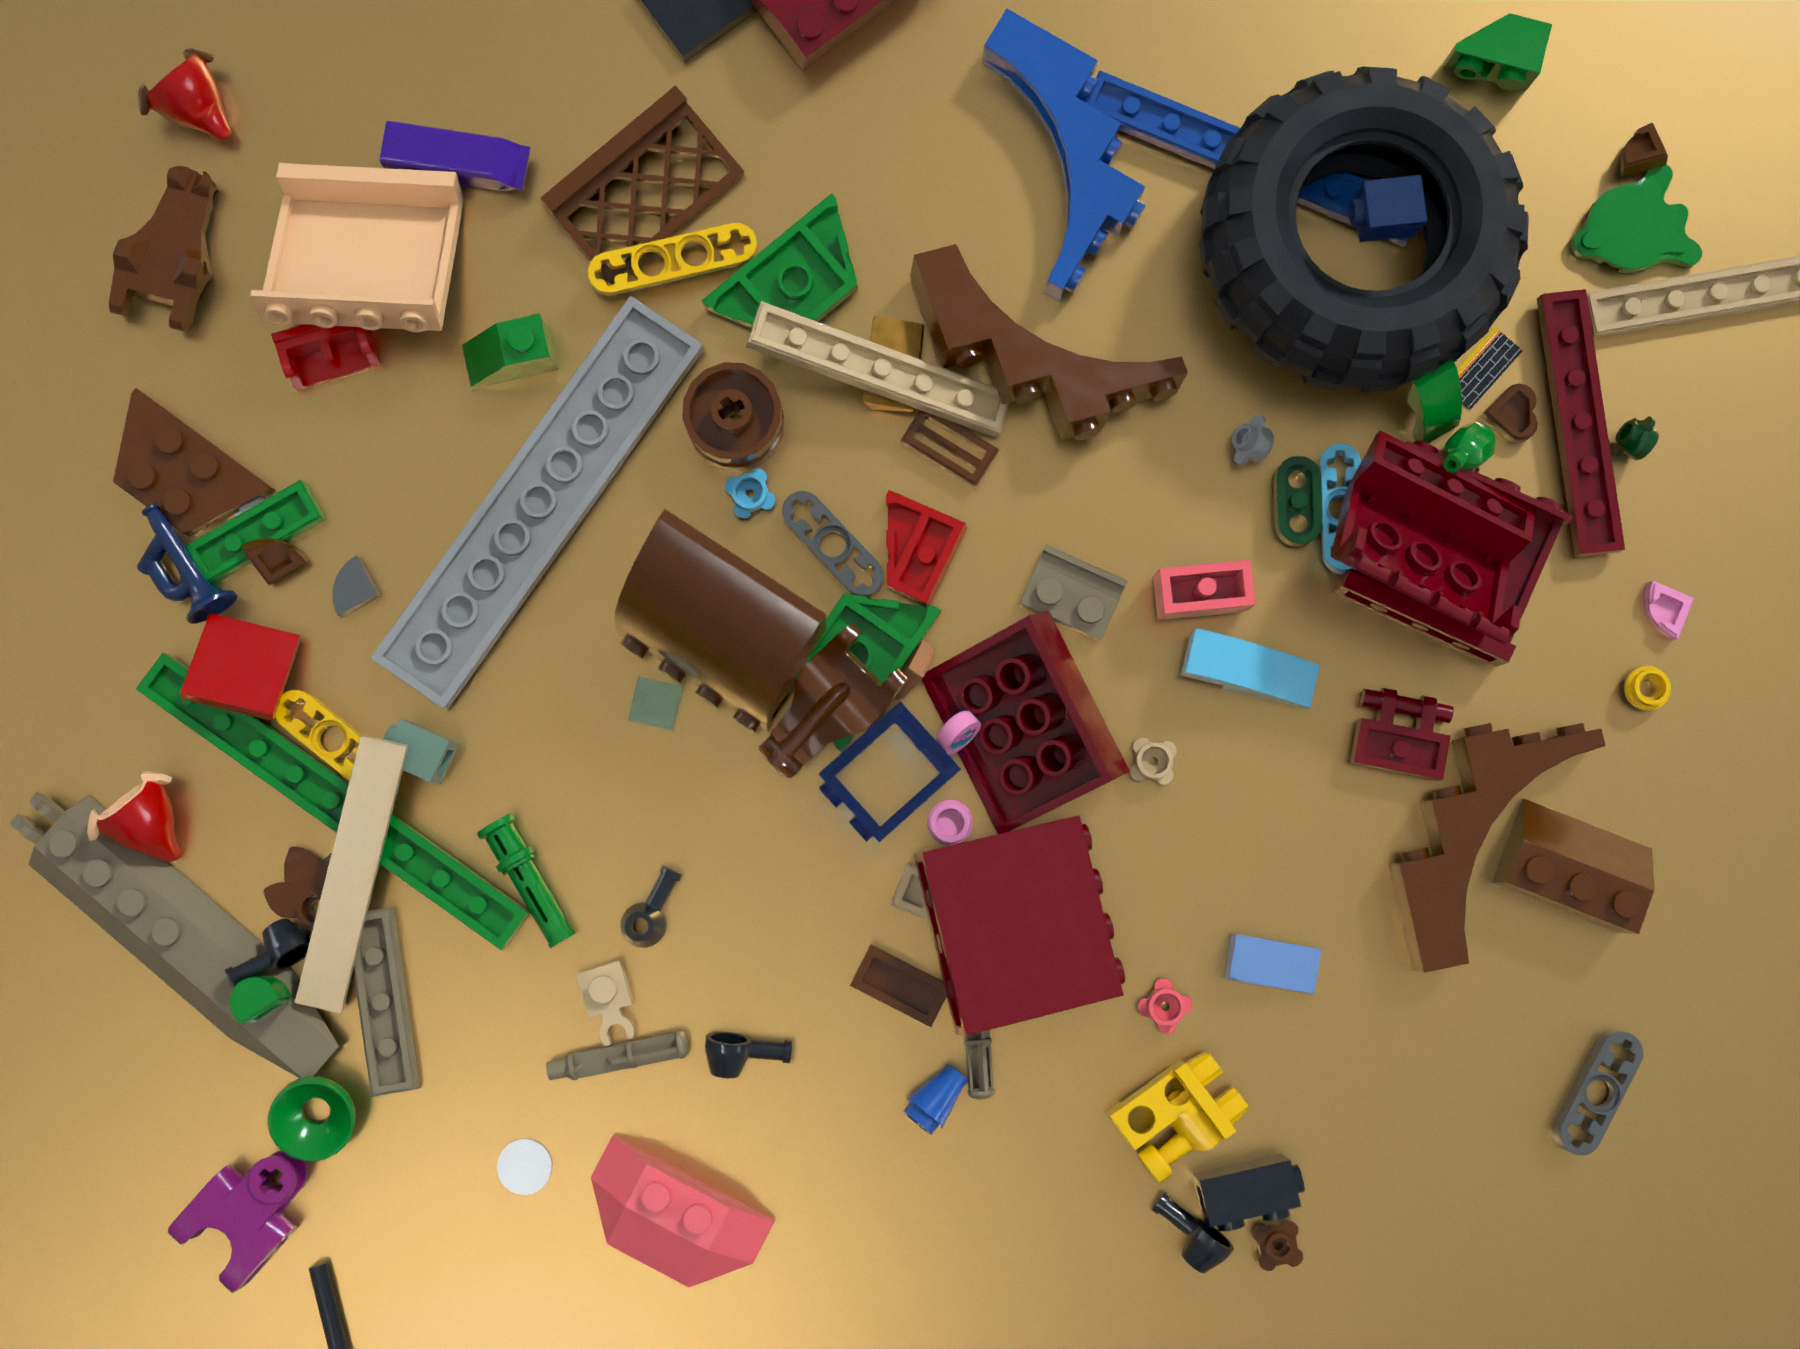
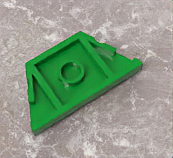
M832 193L702 299L703 306L708 311L749 328H752L761 301L817 322L823 319L858 290L836 197Z
M844 593L827 616V630L803 666L839 632L853 623L862 634L849 650L883 683L889 674L898 668L902 669L940 615L941 610L936 606H920L900 603V601L879 600L862 595ZM855 734L833 741L837 750L843 753Z

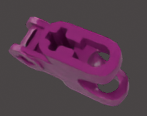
M281 1150L258 1161L244 1177L230 1164L225 1166L202 1188L168 1227V1234L181 1245L185 1244L189 1239L200 1236L206 1228H214L223 1232L230 1241L232 1252L227 1266L219 1275V1281L231 1293L241 1289L259 1273L296 1230L297 1226L282 1211L307 1183L309 1177L307 1161L295 1159ZM277 1169L281 1170V1172L283 1173V1175L279 1179L281 1184L277 1183V1181L275 1180V1178L279 1174Z

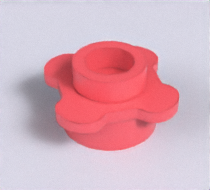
M1162 978L1154 983L1152 993L1147 998H1142L1138 1002L1137 1008L1141 1016L1150 1017L1157 1023V1028L1161 1033L1170 1034L1175 1031L1176 1023L1182 1019L1184 1014L1191 1012L1192 1000L1190 997L1180 995L1175 991L1170 980ZM1163 1002H1168V1010L1164 1011L1161 1009Z

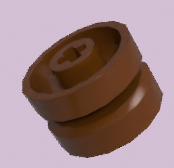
M723 362L705 369L691 382L683 399L682 419L695 450L708 464L724 471L745 472L763 465L776 453L784 436V413L774 384L761 370L745 363ZM733 414H739L741 415V419L739 421L734 422L730 418V416Z

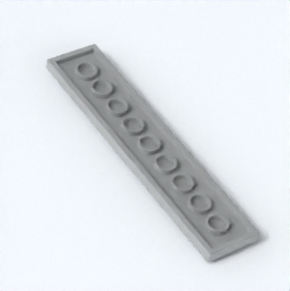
M630 295L370 658L441 708L448 710L704 351V345Z

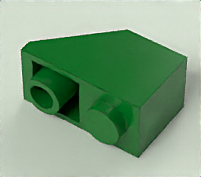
M1509 13L1457 42L1445 59L1443 69L1453 71L1455 75L1463 79L1475 80L1480 78L1495 82L1500 88L1505 90H1527L1541 72L1552 24Z

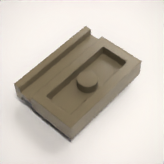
M1046 545L1019 606L1035 613L1049 611L1055 622L1100 642L1128 581Z

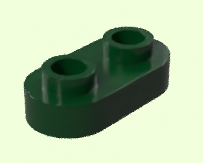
M1293 456L1286 459L1277 468L1273 478L1275 530L1278 537L1287 545L1301 547L1317 538L1322 530L1321 472L1314 461L1304 456ZM1289 475H1298L1302 479V487H1292L1288 481ZM1291 518H1298L1303 522L1304 529L1302 532L1292 530L1290 527Z

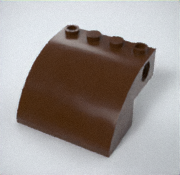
M666 509L657 519L634 561L619 596L614 615L615 628L624 637L620 643L623 647L642 659L646 653H649L661 661L658 669L678 683L684 677L699 686L695 694L714 707L718 708L721 702L725 703L736 711L732 718L752 732H755L759 726L767 732L771 729L795 692L797 673L827 630L826 614Z

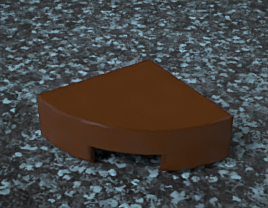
M1654 123L1637 129L1633 137L1625 145L1620 161L1622 177L1666 166L1668 154Z
M263 538L242 545L243 552L268 585L308 563L306 555L300 549L283 540Z

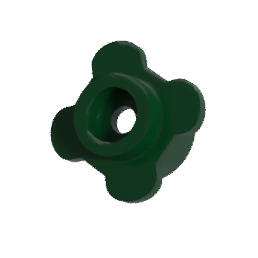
M1648 416L1644 420L1633 418L1624 423L1616 434L1615 440L1617 444L1614 446L1612 454L1617 458L1626 454L1634 460L1646 457L1653 450L1659 438L1658 431L1654 429L1655 419Z

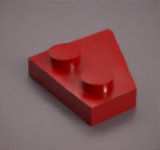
M888 490L886 494V505L888 506V530H886V548L888 549L887 586L890 590L928 606L931 604L967 530V525L965 522Z

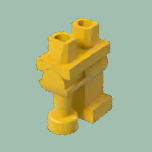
M1203 1052L1187 1062L1178 1059L1168 1069L1155 1076L1122 1102H1117L1105 1111V1114L1135 1151L1169 1124L1175 1130L1176 1134L1159 1150L1149 1145L1137 1154L1159 1185L1172 1175L1169 1165L1194 1149L1208 1151L1214 1148L1220 1141L1227 1139L1235 1133L1236 1129L1232 1124L1238 1121L1249 1108L1239 1092L1232 1086L1214 1100L1210 1096L1205 1086L1223 1072L1208 1052Z

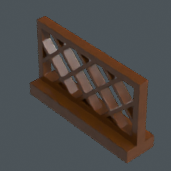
M675 85L540 197L543 208L561 225L590 261H592L595 256L601 254L602 240L627 242V247H630L633 243L643 244L669 238L744 175L745 171L689 106L687 98ZM685 119L698 132L697 148L671 146L672 130ZM667 135L666 145L656 144ZM702 139L705 140L712 150L702 149ZM647 151L665 153L664 176L638 174L639 157ZM670 153L697 156L695 179L669 177ZM701 157L720 158L730 172L719 182L700 180ZM633 163V173L623 172ZM613 179L632 181L630 204L604 202L605 186ZM637 181L663 184L662 207L635 205ZM668 184L694 187L693 203L685 210L666 208ZM699 187L710 188L707 192H705L701 197L698 198ZM600 191L599 201L589 200ZM579 207L598 208L597 232L578 231L567 217ZM604 209L630 212L628 235L602 233ZM635 212L661 215L660 231L652 238L633 236ZM666 215L677 216L665 226ZM586 239H596L595 250ZM647 252V253L643 254V255L640 257L639 262H640L642 259H644V258H645L648 254H650L651 252ZM626 257L624 260L625 268L611 270L606 263L601 265V273L611 285L615 283V276L627 273L632 269L631 257Z

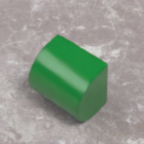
M251 977L242 980L234 987L229 1003L238 1024H248L260 1020L290 1001V998L293 996L284 982L276 977Z

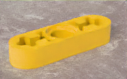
M290 690L282 694L275 715L277 722L350 781L354 760L346 758L343 764L340 760L349 755L351 751L355 754L357 753L358 747L353 748L356 742L359 743L361 734L313 695L300 690ZM305 701L306 704L303 707V711L315 720H319L321 714L325 717L313 727L301 719L295 718L291 721L290 718L293 715V711L289 708L291 703L302 704ZM331 726L340 728L344 735L342 746L334 752L326 751L321 744L322 733ZM311 730L309 736H307L306 732Z

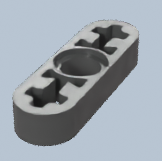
M798 491L788 496L782 507V515L786 526L850 594L862 595L867 598L877 594L883 585V570L879 562L815 495L806 491ZM797 503L802 507L808 504L813 506L810 513L818 525L821 524L824 518L830 522L820 527L812 540L806 536L813 532L812 527L803 519L797 522L792 520L795 516L793 506ZM837 533L845 539L846 548L841 555L829 557L821 551L820 542L825 535ZM854 550L860 554L853 558L854 563L863 571L869 567L874 570L871 575L873 585L870 587L863 583L858 587L853 585L856 577L848 565L845 566L843 572L836 568L844 564L851 557Z
M1610 1030L1601 1034L1596 1040L1553 1125V1137L1562 1149L1576 1155H1588L1599 1146L1643 1059L1642 1045L1634 1035L1623 1031ZM1624 1041L1622 1049L1628 1053L1626 1059H1616L1610 1068L1615 1058V1054L1609 1051L1612 1043L1620 1045ZM1599 1065L1619 1073L1617 1079L1610 1074L1597 1071ZM1596 1079L1605 1081L1609 1088L1607 1100L1600 1105H1593L1588 1100L1586 1094L1588 1085ZM1580 1105L1585 1110L1597 1113L1596 1120L1585 1117L1586 1114L1577 1112L1578 1106ZM1582 1123L1581 1130L1586 1133L1585 1139L1583 1141L1575 1139L1571 1144L1573 1136L1567 1132L1571 1124L1579 1126Z

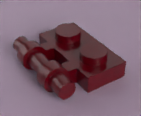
M1382 687L1380 691L1364 688L1360 697V706L1375 708L1377 716L1376 721L1365 718L1357 720L1350 763L1436 781L1443 780L1451 736L1435 733L1433 729L1435 721L1451 722L1454 707L1437 703V698L1422 695L1420 699L1397 695V690ZM1395 713L1415 716L1417 721L1416 727L1410 728L1393 724Z

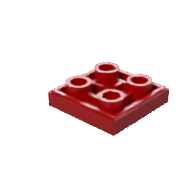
M209 613L180 692L181 698L274 721L300 644V635Z

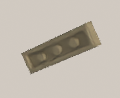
M395 908L371 910L367 912L353 972L371 1097L418 1089L420 1088Z

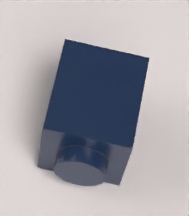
M1421 175L1369 180L1362 183L1354 197L1349 201V221L1352 227H1357L1359 242L1415 237L1427 222Z

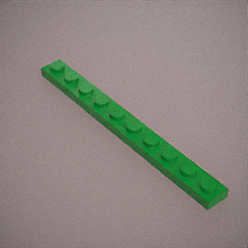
M162 652L136 687V690L337 833L349 782L258 717L182 699L180 692L189 668L171 655ZM392 814L380 864L495 947L504 950L530 912Z

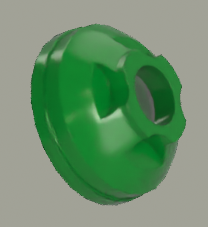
M318 1076L299 1078L284 1087L273 1100L268 1113L270 1136L278 1148L295 1159L303 1161L327 1159L343 1149L352 1136L356 1112L354 1103L348 1092L331 1079ZM312 1098L322 1099L328 1103L330 1115L323 1120L310 1119L304 1112V1103Z

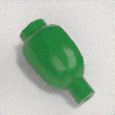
M1478 422L1466 424L1458 429L1445 444L1446 458L1443 461L1444 468L1450 473H1456L1460 469L1474 470L1483 465L1495 453L1496 439L1492 429Z

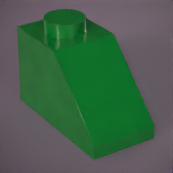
M540 313L495 323L462 345L472 389L558 370L550 329Z

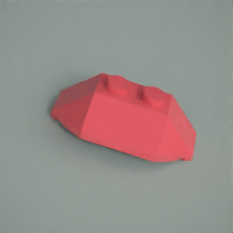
M615 1135L611 1137L591 1176L607 1245L688 1288L753 1264L775 1222L774 1219Z

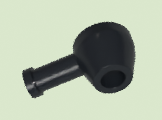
M665 865L661 866L659 870L661 873L646 901L630 906L621 918V933L624 939L634 947H651L657 944L666 932L667 922L662 908L676 881L681 879L682 874ZM636 918H644L648 923V931L644 935L637 934L633 929V923Z
M287 918L273 922L262 932L265 952L234 968L229 967L224 970L230 984L234 988L244 979L256 977L270 969L282 970L300 962L306 957L310 937Z
M733 1032L709 1033L706 1035L705 1053L710 1073L719 1078H737L748 1058L779 1060L782 1063L790 1064L792 1041L751 1040L748 1036Z
M1164 1192L1152 1208V1211L1155 1214L1159 1213L1187 1235L1181 1254L1183 1259L1201 1273H1206L1224 1262L1234 1250L1232 1243L1215 1227H1210L1202 1219H1195L1171 1200V1196L1168 1193Z

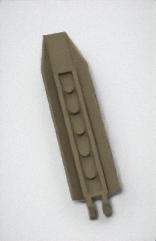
M36 792L29 801L31 805L55 823L45 832L27 816L17 814L11 820L10 824L15 830L36 844L28 864L231 1040L298 1078L315 1076L339 1048V1045L316 1008L295 1003L300 980L291 967L282 970L270 969L256 976H273L280 979L293 996L290 998L291 1000L254 1023L238 1024L229 1003L230 995L234 988L230 984L224 970L229 967L234 968L265 952L264 944L169 862L132 851L101 834L98 835L96 840L89 841L87 823L91 810L95 809L98 815L106 810L91 795H88L66 811L42 793Z

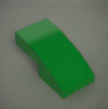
M1451 359L1438 366L1436 371L1425 374L1412 382L1407 402L1417 414L1412 435L1417 441L1430 443L1459 426L1462 413V393L1457 366Z

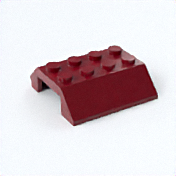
M1380 430L1375 435L1345 492L1331 558L1506 645L1511 636L1519 630L1522 611L1521 608L1513 605L1502 615L1510 561L1532 542L1536 510L1461 471L1456 473L1448 472L1444 468L1442 461Z

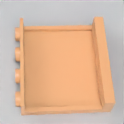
M279 163L276 178L282 190L283 198L263 291L251 290L250 297L262 322H270L275 325H288L290 323L313 324L323 328L352 326L367 330L391 328L405 329L410 332H423L425 330L442 331L464 203L456 172Z

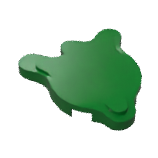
M1666 164V166L1648 170L1637 183L1617 186L1599 197L1592 204L1593 206L1582 228L1571 239L1570 247L1573 254L1580 259L1593 260L1599 264L1604 261L1612 267L1621 269L1618 271L1619 273L1630 274L1644 271L1659 263H1673L1684 268L1692 267L1698 263L1702 257V249L1698 243L1689 238L1685 233L1688 218L1687 207L1679 203L1668 205L1664 201V195L1673 177V172L1669 165Z

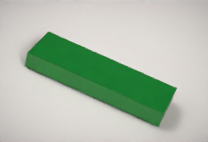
M300 479L187 544L185 548L204 578L210 584L215 585L251 564V561L243 552V544L263 538H273L289 542L324 522L326 518L306 483Z

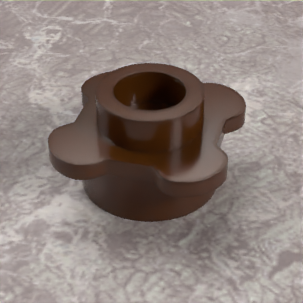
M1284 1220L1281 1224H1270L1267 1226L1260 1224L1254 1229L1253 1238L1257 1241V1248L1260 1252L1257 1262L1262 1269L1272 1271L1276 1266L1284 1264L1296 1267L1302 1262L1303 1252L1298 1249L1296 1240L1299 1229L1294 1222ZM1277 1241L1282 1243V1248L1279 1250L1274 1248V1243Z

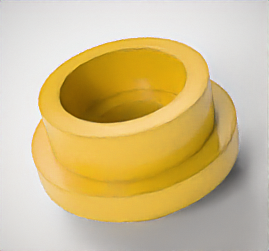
M1642 666L1628 674L1624 682V693L1632 706L1639 710L1651 711L1662 707L1668 701L1671 693V684L1669 678L1661 669L1654 666ZM1642 681H1646L1651 685L1652 691L1648 697L1644 696L1640 691Z

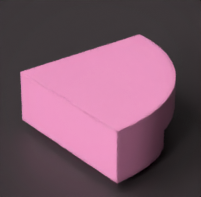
M1656 581L1648 582L1644 593V605L1650 622L1666 638L1672 641L1678 639L1695 598Z

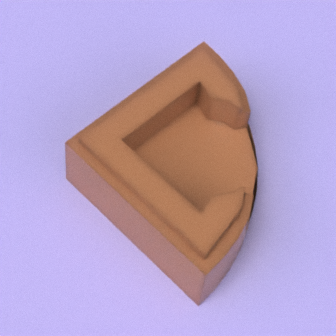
M923 640L901 669L908 677V680L895 697L898 701L901 698L903 699L920 682L935 655V648Z

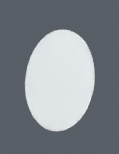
M530 1139L516 1140L507 1145L501 1152L497 1163V1173L501 1183L509 1191L519 1195L533 1194L542 1189L548 1182L552 1171L551 1157L546 1148Z

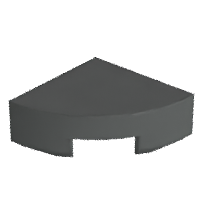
M354 556L346 562L336 576L332 593L333 604L337 615L341 618L381 596L361 558L358 556Z

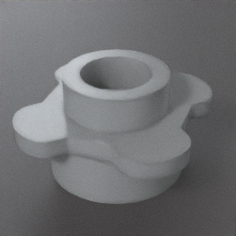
M1256 414L1248 424L1244 423L1234 430L1231 441L1236 449L1234 455L1235 463L1245 465L1248 460L1259 462L1270 453L1274 443V435L1270 429L1264 427L1266 424L1264 416Z

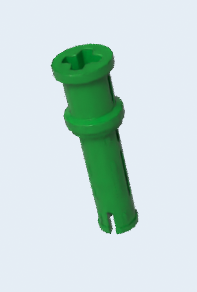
M510 813L487 825L476 834L479 839L486 840L498 861L496 866L498 872H502L503 876L509 875L528 911L547 940L549 948H552L574 935L575 931L574 929L572 930L553 894L534 865L532 859L535 858V851L532 846L525 845L513 824L516 818L513 813Z

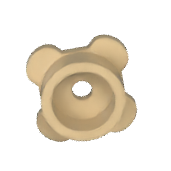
M1145 737L1137 739L1132 746L1135 752L1134 765L1129 769L1132 779L1138 782L1144 779L1156 780L1160 785L1169 784L1174 778L1171 768L1173 766V757L1177 754L1175 744L1171 741H1164L1163 743L1150 742ZM1151 757L1157 759V764L1154 766L1149 763Z

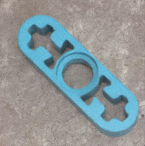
M1334 444L1328 447L1323 452L1319 464L1323 526L1321 530L1322 558L1326 567L1337 574H1344L1349 570H1355L1331 558L1336 532L1329 533V528L1337 530L1339 520L1331 516L1328 506L1334 499L1344 498L1347 486H1349L1361 464V458L1357 450L1347 444ZM1337 456L1343 457L1345 464H1352V467L1346 468L1344 487H1336V469L1328 468V465L1333 464ZM1327 486L1336 487V488L1331 489V490H1328V489H1327Z

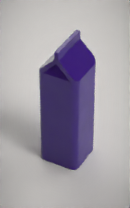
M387 121L382 141L380 163L384 168L456 172L459 184L464 186L497 191L524 190L531 148L519 145L505 138Z

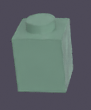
M403 719L399 720L397 726L392 725L383 738L409 745L403 770L436 784L442 783L459 746V743Z

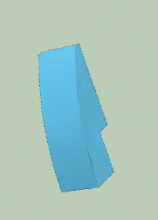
M1195 628L1190 633L1181 676L1222 685L1221 688L1309 709L1320 665L1259 644Z

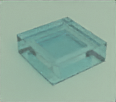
M638 676L628 720L673 731L683 687Z

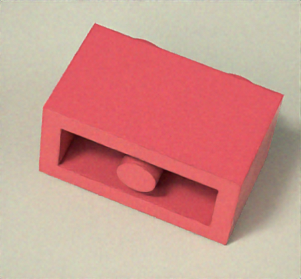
M1251 560L1160 568L1153 576L1158 620L1247 612L1256 605Z

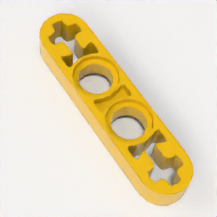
M729 223L604 252L595 256L590 262L588 278L595 291L605 296H611L737 267L752 259L757 247V238L754 231L748 225ZM733 233H738L740 240H748L749 244L744 246L742 255H736L734 249H726L719 253L722 261L714 262V247L709 238L717 237V246L729 243ZM690 242L701 244L707 252L706 260L699 266H690L682 259V248ZM647 252L657 253L664 261L663 270L656 276L644 275L638 267L640 257ZM631 257L632 272L637 279L636 281L628 282V273L615 276V284L607 286L604 279H596L595 274L602 272V264L610 263V267L617 270L626 267L622 258Z

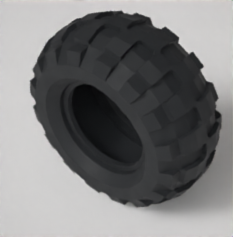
M1362 66L1358 67L1356 72L1349 76H1342L1340 71L1335 73L1334 70L1326 71L1297 81L1294 88L1282 96L1279 94L1270 96L1246 117L1245 122L1235 136L1227 142L1207 184L1200 211L1202 216V234L1199 241L1202 270L1203 274L1211 279L1216 294L1214 303L1229 328L1232 330L1234 328L1236 330L1239 329L1252 343L1253 348L1251 352L1275 370L1278 366L1288 368L1302 375L1303 383L1335 391L1338 387L1360 388V391L1364 393L1395 390L1407 382L1436 371L1438 366L1450 359L1453 362L1457 361L1489 332V328L1498 316L1508 307L1521 279L1520 270L1518 269L1520 259L1528 249V211H1524L1525 205H1520L1518 202V194L1524 188L1513 155L1510 151L1502 153L1492 137L1496 133L1494 125L1476 106L1469 111L1449 97L1448 94L1451 88L1426 76L1420 77L1418 81L1397 77V69ZM1336 174H1363L1377 179L1421 175L1427 222L1423 226L1426 254L1420 277L1408 284L1379 291L1361 290L1331 278L1312 261L1300 239L1296 222V203L1299 192L1319 179Z

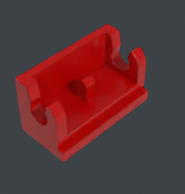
M302 324L271 334L284 376L291 379L293 388L297 391L382 366L372 330L352 326L323 328L313 324Z

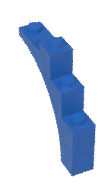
M1006 8L984 44L983 63L1007 79L1034 107L1051 134L1063 166L1068 197L1066 234L1062 251L1047 280L1044 292L1053 299L1060 301L1066 290L1074 293L1086 273V269L1081 267L1088 253L1096 256L1109 233L1119 237L1125 225L1131 228L1135 226L1146 206L1140 202L1145 186L1109 166L1122 145V141L1117 139L1121 123L1086 103L1099 79L1094 77L1098 60Z

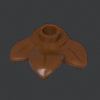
M295 846L290 847L284 863L285 882L270 885L263 890L271 910L283 918H298L304 927L313 930L316 918L314 906L321 898L332 853L323 861L312 851Z

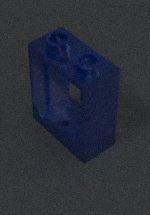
M900 701L819 773V776L825 781L819 789L836 808L844 803L855 816L849 823L866 842L874 836L880 843L959 773L961 768ZM895 725L939 775L883 825L879 826L836 776Z

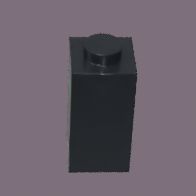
M1282 1154L1193 1174L1203 1220L1210 1227L1217 1226L1218 1231H1231L1245 1226L1244 1220L1262 1216L1263 1221H1275L1289 1217L1290 1209L1301 1207L1298 1193L1305 1191L1299 1166L1297 1164L1292 1165L1291 1160Z

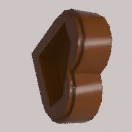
M1514 384L1503 391L1480 416L1508 442L1515 444L1523 443L1532 437L1537 430L1538 422L1533 413L1537 402L1536 394L1532 388L1525 384Z

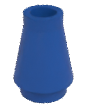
M946 1064L938 1074L907 1098L909 1104L903 1110L904 1114L921 1129L932 1135L937 1127L943 1128L962 1088L968 1080L954 1067Z

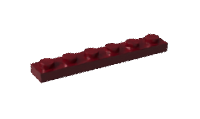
M1586 289L1541 294L1537 298L1568 514L1573 515L1570 527L1575 557L1618 553L1625 550L1587 292Z

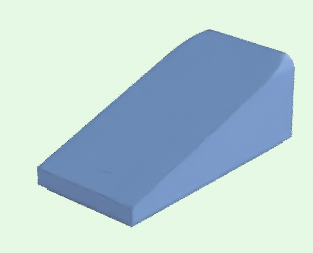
M1231 933L1224 978L1315 994L1321 949Z

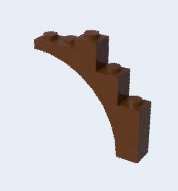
M956 244L914 255L910 277L943 368L957 365L959 368L970 367L985 357L1001 403L1005 404L1016 401L1018 404H1025L1036 400L1044 393L1061 440L1076 437L1077 440L1089 439L1101 432L1111 411L1119 413L1132 408L1137 402L1152 398L1153 401L1157 402L1174 396L1188 373L1182 357L1153 362H1113L1078 355L1050 344L1015 323L990 300L971 275Z
M1488 723L1464 728L1466 737L1452 740L1463 793H1461L1460 785L1432 790L1434 799L1420 802L1432 855H1429L1428 848L1410 850L1400 853L1402 861L1388 864L1412 971L1425 973L1469 964L1465 935L1467 889L1476 856L1492 824L1512 798L1541 773L1572 756L1605 747L1601 728L1585 732L1584 723L1556 728L1558 736L1556 738L1541 740L1540 732L1512 737L1514 745L1512 746L1509 729L1493 732L1492 724Z

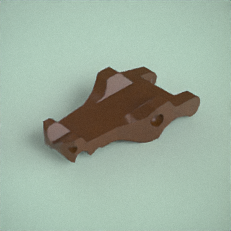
M185 166L169 168L167 188L152 218L132 236L118 240L113 252L114 273L109 298V310L111 313L125 317L128 316L132 308L133 296L171 305L169 327L183 332L190 329L199 297L207 282L212 278L205 235L210 214L214 209L213 195L218 188L207 172H197Z
M853 623L839 632L801 668L790 709L772 730L770 736L759 746L762 756L781 775L787 778L796 775L808 761L829 743L863 732L873 726L886 712L888 706L908 680V677L898 668L889 674L882 683L849 650L862 634Z

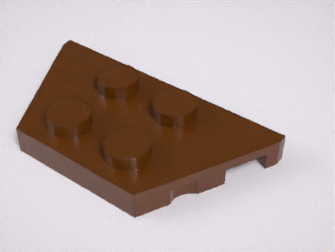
M137 388L133 390L113 482L146 507L151 504H158L160 512L181 533L190 537L208 528L214 520L226 519L240 512V507L260 497L266 499L276 491Z

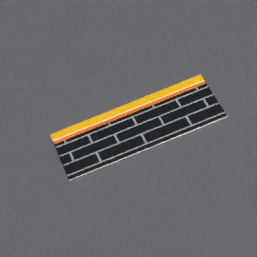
M1495 326L1457 368L1461 385L1462 403L1470 410L1523 351Z

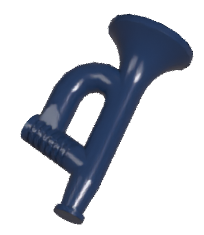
M151 504L144 508L141 513L147 517L155 535L137 564V569L141 573L149 575L158 591L166 599L173 602H184L191 598V607L186 617L190 624L206 621L209 613L218 615L229 608L237 600V594L233 590L217 588L204 578L175 530L160 512L158 504ZM166 552L180 574L179 584L173 580L161 561Z

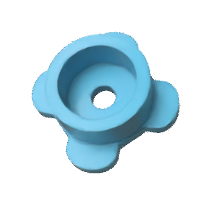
M754 468L750 473L742 474L737 478L730 477L725 483V490L728 494L732 495L735 503L733 508L734 514L741 519L749 518L752 512L760 509L770 510L775 505L776 498L773 493L768 491L765 483L767 474L762 469ZM753 490L755 494L750 498L746 496V492Z

